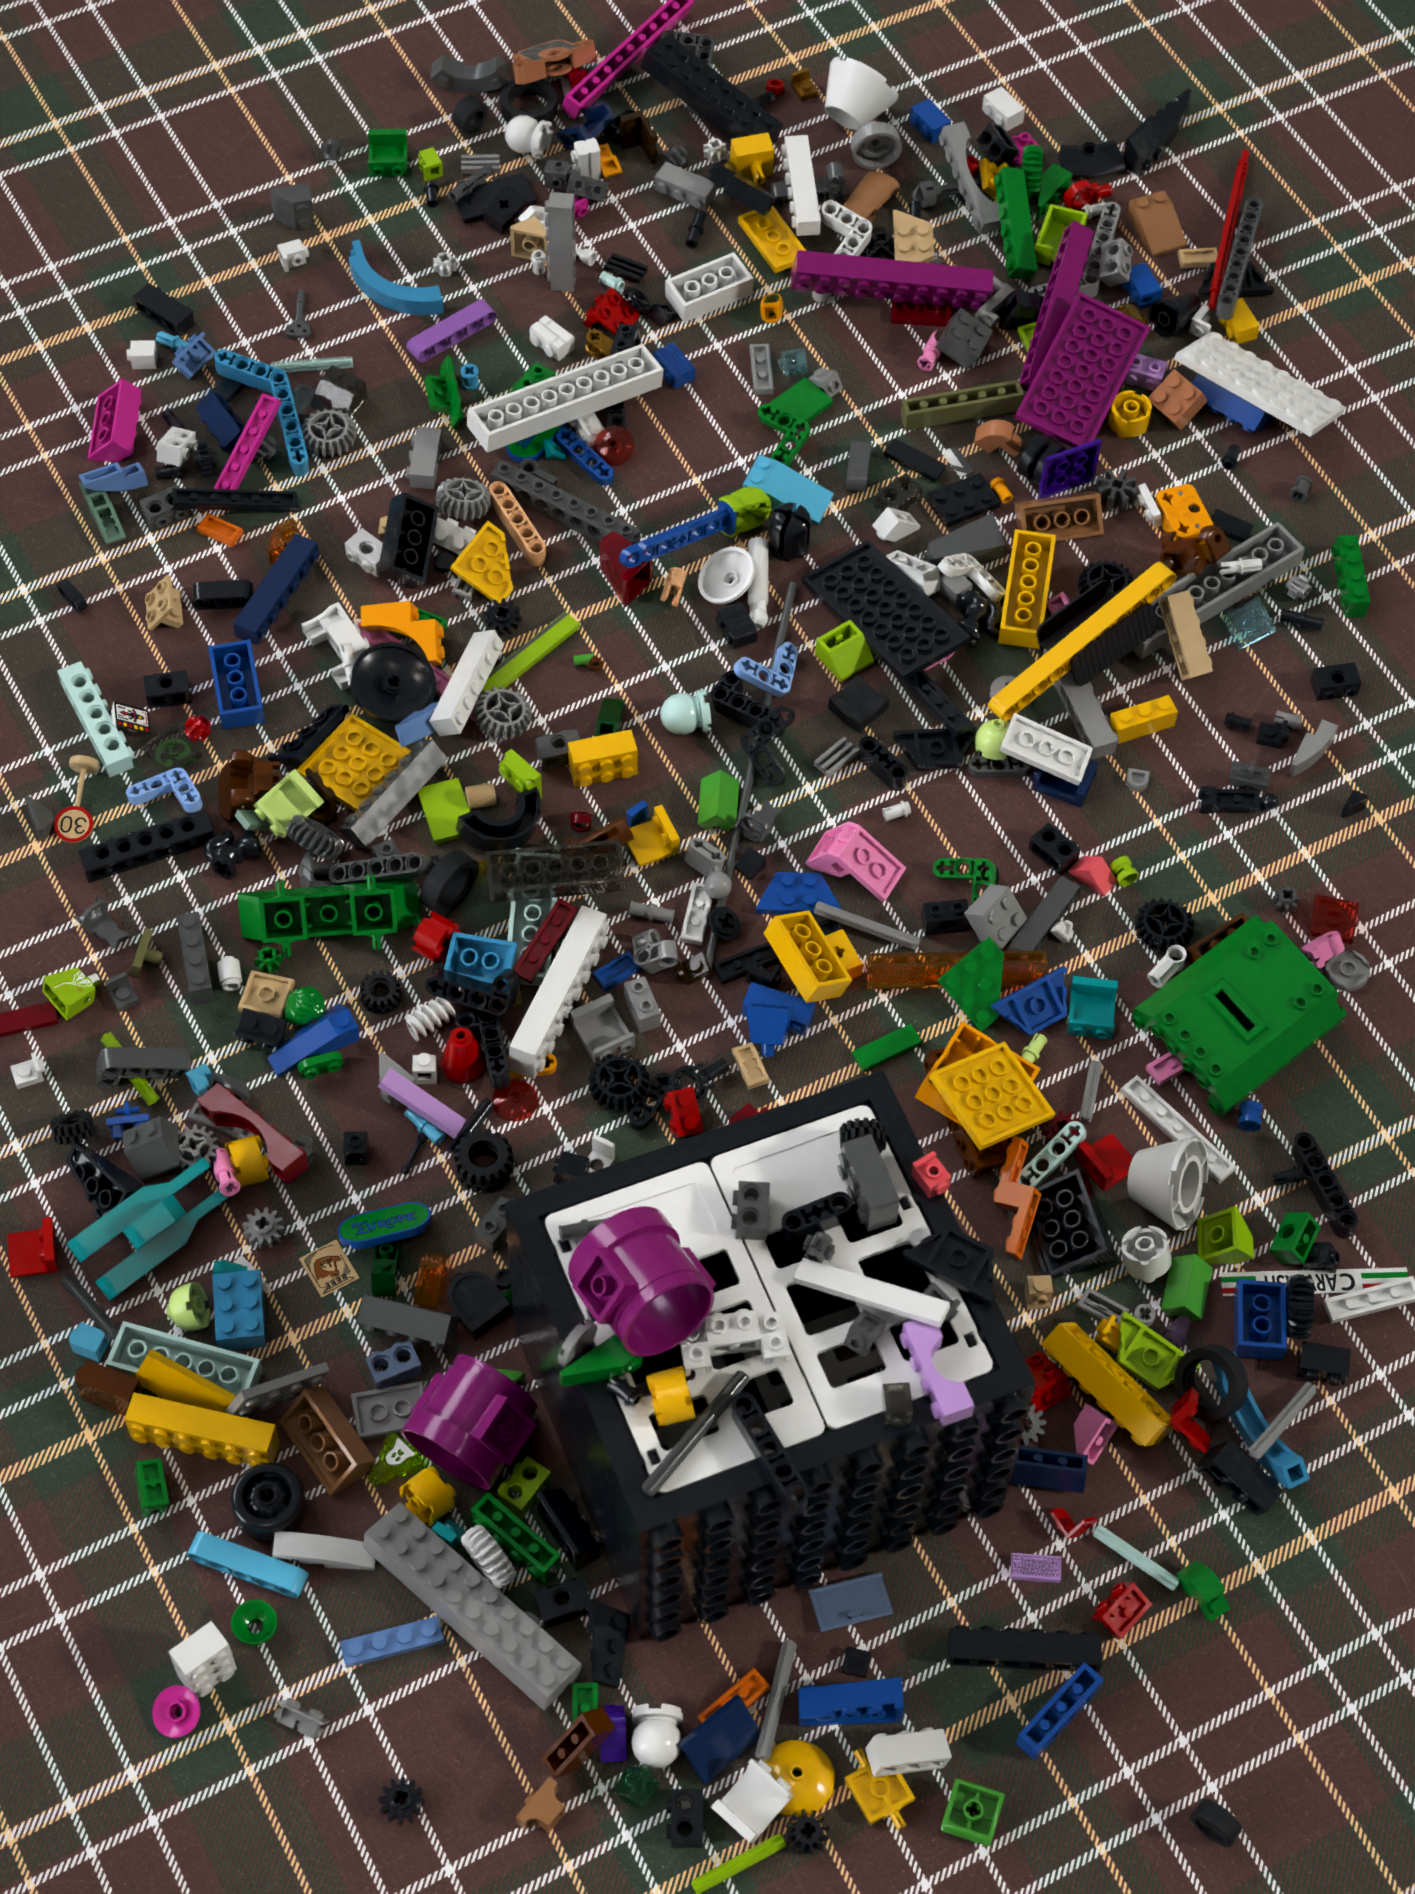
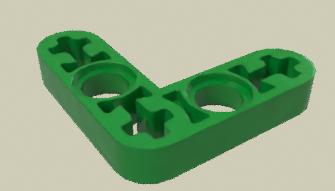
M763 404L758 408L760 422L785 434L770 458L780 461L783 457V462L781 463L789 467L810 437V425L805 420L772 404ZM781 419H788L790 421L785 426L779 424ZM803 428H805V432L801 431L798 434V430H802ZM789 442L796 444L793 449H786L785 445Z
M940 858L933 864L934 874L941 879L973 880L971 905L980 896L978 891L981 886L987 885L989 887L990 884L995 885L996 866L992 861L985 858ZM968 863V873L961 875L959 871L960 866ZM986 864V866L990 868L989 870L985 871L984 874V872L981 871V868H984ZM945 865L949 868H953V871L944 870V872H941L940 868L944 867ZM984 877H985V878H987V879L989 880V882H987V881H985V880H980V878H981V879H984Z

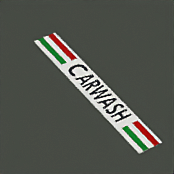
M1407 1267L1337 1269L1336 1273H1330L1329 1270L1220 1273L1223 1296H1233L1238 1279L1286 1283L1290 1275L1301 1274L1311 1277L1314 1285V1294L1349 1293L1408 1277Z

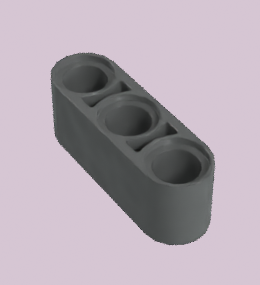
M851 440L846 490L866 492L872 442Z

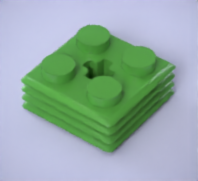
M956 1778L941 1831L990 1846L1005 1794ZM971 1807L975 1808L978 1815L971 1817L968 1811L971 1810Z

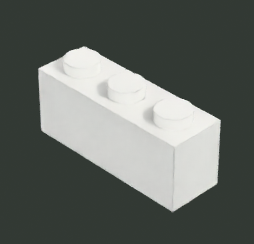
M932 1727L912 1733L909 1730H905L896 1735L889 1736L886 1733L877 1734L872 1737V1740L865 1748L873 1777L941 1769L952 1758L944 1729L934 1730Z

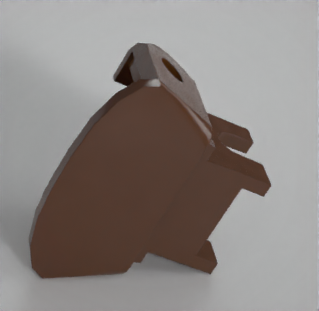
M1215 525L1204 526L1200 530L1199 537L1174 541L1177 532H1167L1161 539L1163 551L1159 557L1162 562H1166L1168 559L1170 563L1168 568L1176 575L1195 573V576H1200L1205 565L1216 563L1232 549L1224 532ZM1205 540L1206 544L1199 545L1200 542Z
M241 749L231 751V761L226 763L221 769L218 781V807L225 821L230 823L237 820L234 815L238 810H256L253 805L273 788V782L279 781V773H275L273 770H280V762L258 761V757Z

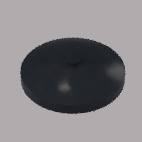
M384 642L373 645L360 654L351 671L350 687L356 703L367 715L380 722L399 724L413 712L423 710L432 703L436 692V678L430 663L420 652L405 644Z

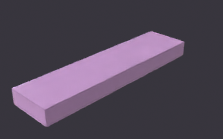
M392 1068L388 1070L378 1085L380 1089L454 1139L466 1122L465 1118Z

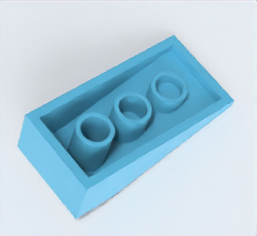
M758 455L743 483V488L753 486L762 489L770 498L772 510L778 505L787 502L796 503V510L799 505L803 506L810 514L811 523L819 525L834 496L833 492L781 462L762 455Z

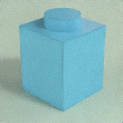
M80 1322L77 1329H73L69 1337V1343L74 1353L97 1362L100 1361L110 1342L101 1329Z

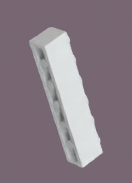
M808 135L785 136L784 144H781V156H785V159H783V170H787V173H785V183L789 185L787 187V197L791 199L789 210L790 214L793 213L794 215L791 217L792 228H796L797 236L820 235L821 219Z
M495 630L473 633L429 720L439 737L461 734L504 647L502 640Z

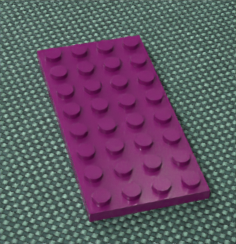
M1079 291L1014 418L1072 448L1094 441L1151 327Z

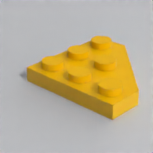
M487 521L451 565L450 570L492 602L497 600L498 603H501V600L503 598L506 600L513 591L509 558L505 544V533Z

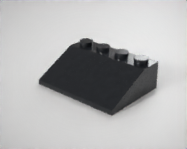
M1078 1168L1036 1188L1041 1193V1197L1029 1235L1043 1275H1051V1279L1098 1268L1118 1259L1089 1177Z

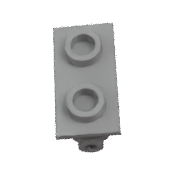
M292 1698L277 1702V1704L282 1706L281 1709L277 1708L274 1713L277 1722L294 1729L297 1721H300L301 1723L297 1731L313 1739L321 1737L324 1730L320 1728L321 1725L329 1723V1720L323 1718L324 1714L312 1708L308 1711L300 1707L301 1703Z

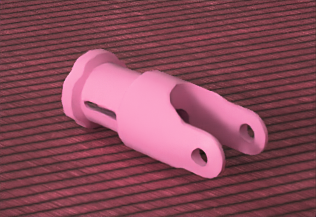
M938 330L932 333L923 349V355L917 360L918 367L924 371H931L934 367V361L942 353V351L935 347L938 342L935 339V334Z
M218 1148L216 1150L217 1158L214 1161L213 1170L215 1178L220 1182V1193L224 1196H233L239 1192L241 1188L240 1182L236 1180V1170L228 1151L225 1148Z

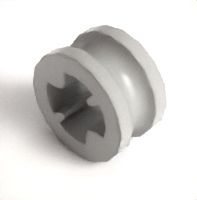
M1140 1304L1135 1308L1133 1317L1147 1327H1150L1154 1322L1156 1313L1152 1306ZM1141 1312L1149 1314L1148 1320L1145 1317L1144 1320L1140 1318Z

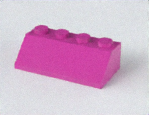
M123 378L98 395L88 453L90 461L120 462L124 458L131 456L134 451L133 445L137 434L136 425L139 419L138 412L142 401V390Z

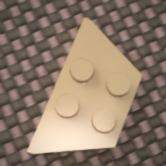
M893 210L895 260L921 263L933 261V223L898 210Z

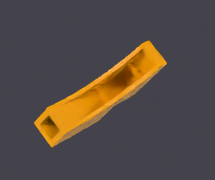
M410 601L361 606V627L367 632L392 631L406 635L420 645L427 660L433 666L442 665V659L445 657L444 647L441 645L444 629L436 619L418 620V608Z

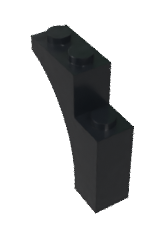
M727 159L713 163L709 170L711 175L708 180L726 189L725 194L763 216L769 214L777 196L749 180Z

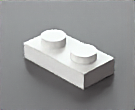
M1146 483L1138 485L1139 494L1136 495L1139 506H1144L1145 508L1144 514L1147 521H1151L1154 528L1161 526V513Z

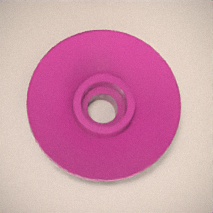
M175 1685L164 1689L158 1695L152 1710L153 1721L158 1731L170 1738H180L189 1734L196 1727L200 1718V1703L193 1691L185 1686ZM180 1708L183 1709L181 1717L178 1716V1710Z

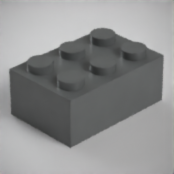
M872 1134L843 1142L842 1150L839 1154L840 1165L837 1166L841 1180H846L847 1194L851 1197L852 1202L855 1201L858 1208L856 1209V1214L860 1224L864 1223L867 1232L897 1223L900 1199Z

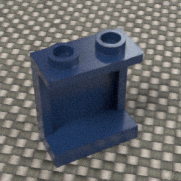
M606 102L584 107L581 110L586 117V121L583 124L562 129L556 134L565 150L573 149L574 142L596 138L616 118L611 107Z
M1090 760L1079 786L1041 769H1035L1031 781H1034L1033 790L1082 808L1095 779L1099 763Z

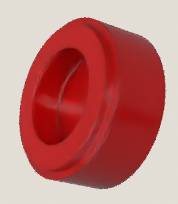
M770 79L766 82L767 92L772 91L775 95L784 93L785 83L782 80Z

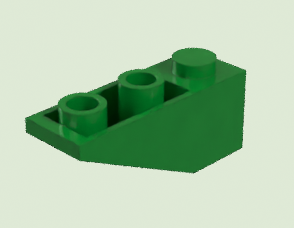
M1054 163L1042 175L1036 220L1038 221L1047 214L1050 204H1058L1062 195L1073 184L1071 182L1072 173Z

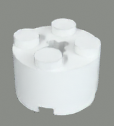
M1141 1226L1129 1230L1123 1236L1122 1255L1125 1268L1131 1276L1141 1279L1145 1283H1150L1165 1274L1172 1266L1167 1235L1160 1228L1149 1226V1228L1141 1229Z

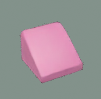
M1064 592L1048 600L1046 606L1051 616L1069 604L1070 600Z

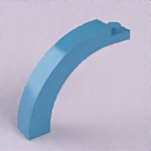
M360 240L352 241L353 249L350 250V257H348L350 272L357 286L370 299L386 308L406 314L435 315L444 313L443 299L438 285L431 287H408L386 280L368 264Z
M1212 1362L1218 1379L1215 1381V1384L1224 1402L1228 1394L1227 1377L1224 1371L1216 1363ZM1248 1387L1247 1398L1243 1406L1229 1416L1247 1447L1250 1448L1269 1424L1259 1410ZM1279 1437L1263 1456L1258 1459L1262 1467L1277 1482L1288 1489L1310 1480L1303 1457L1290 1450Z

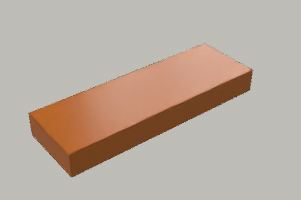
M753 1668L697 1716V1720L702 1724L735 1695L741 1697L748 1709L771 1689V1686Z

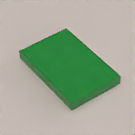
M805 377L769 404L793 414L806 422H810L832 406L833 399ZM781 419L779 424L785 426L790 421L788 419Z

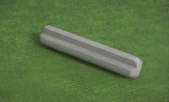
M1092 1060L1089 1065L1079 1117L1081 1122L1090 1123L1092 1120L1102 1068L1100 1061Z

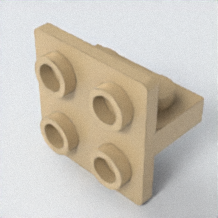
M166 575L145 597L146 621L148 630L151 631L160 623L178 629L183 625L181 591L172 588V578Z

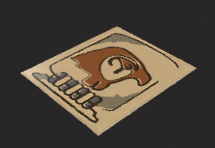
M337 1239L299 1258L321 1298L359 1279L358 1274Z

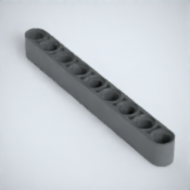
M1256 197L1248 198L1245 202L1219 293L1216 316L1222 320H1229L1234 316L1258 231L1263 201Z

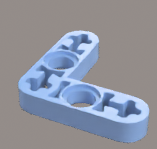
M791 642L782 644L776 651L772 670L748 657L739 659L734 664L733 669L739 678L775 697H782L790 691L798 650ZM780 665L786 668L787 674L781 671ZM758 673H762L765 676L766 682L759 678Z
M182 768L171 769L136 783L126 790L128 801L132 805L143 804L173 791L186 812H197L203 806L199 792L186 771Z

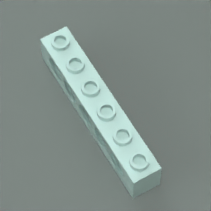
M80 661L57 670L60 683L109 777L134 768L132 759L135 758L130 746L126 747V738L122 730L118 731L116 728L118 726L112 723V715L108 713L110 709L105 699L101 700L100 688L97 683H92L93 676L90 669H85Z

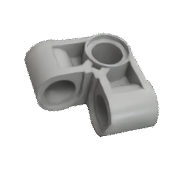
M649 929L632 937L634 962L648 973L655 974L678 963L676 941H661L660 934L656 929Z

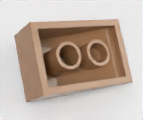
M1164 190L1129 201L1127 218L1152 257L1187 247L1174 205Z

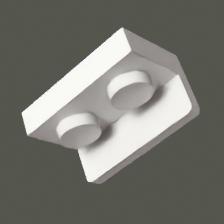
M594 412L568 422L570 427L575 428L577 435L589 447L609 440L608 433Z

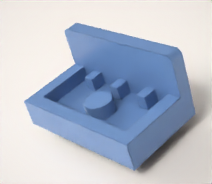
M203 331L199 335L196 333L187 340L189 345L186 348L181 346L174 353L176 357L172 363L188 380L216 353L203 339L205 336Z

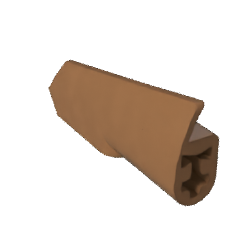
M869 171L843 206L872 223L877 216L878 209L899 190V183L887 174Z

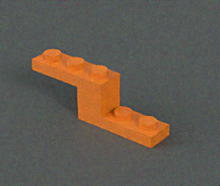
M1013 1136L1012 1143L1007 1147L1005 1165L1000 1170L1001 1178L999 1185L994 1189L993 1202L1001 1209L1017 1212L1013 1217V1228L1011 1235L1006 1239L1005 1248L1012 1258L1022 1260L1041 1193L1033 1186L1018 1183L1029 1145L1023 1138Z

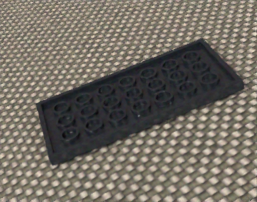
M869 540L802 577V583L843 623L851 620L863 633L869 649L903 682L971 642V636Z

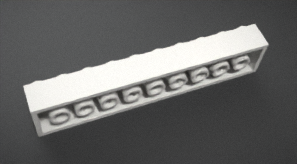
M643 344L468 408L467 427L488 453L662 387L664 369Z

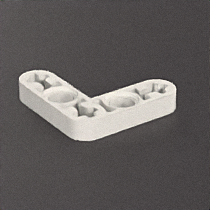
M961 553L945 556L938 564L940 571L948 577L967 574L995 602H1000L1005 596V589L970 554Z

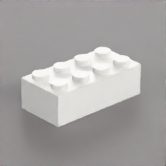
M733 252L665 280V297L685 323L752 295L754 278Z

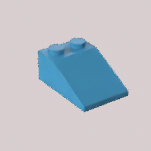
M453 932L444 970L492 984L493 980L504 969H512L518 943ZM503 979L504 983L508 985L509 982Z

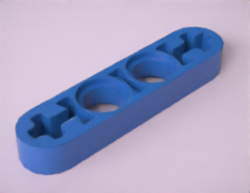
M567 428L557 432V444L593 480L602 486L610 485L613 482V469L578 435ZM576 448H581L584 450L582 453L579 454L573 452V450ZM593 460L597 462V464L594 466H589L586 464V462Z

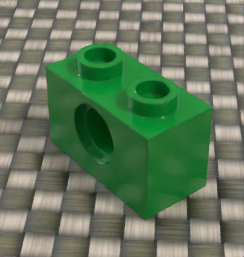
M1287 1212L1269 1251L1281 1264H1304L1321 1226L1309 1212Z

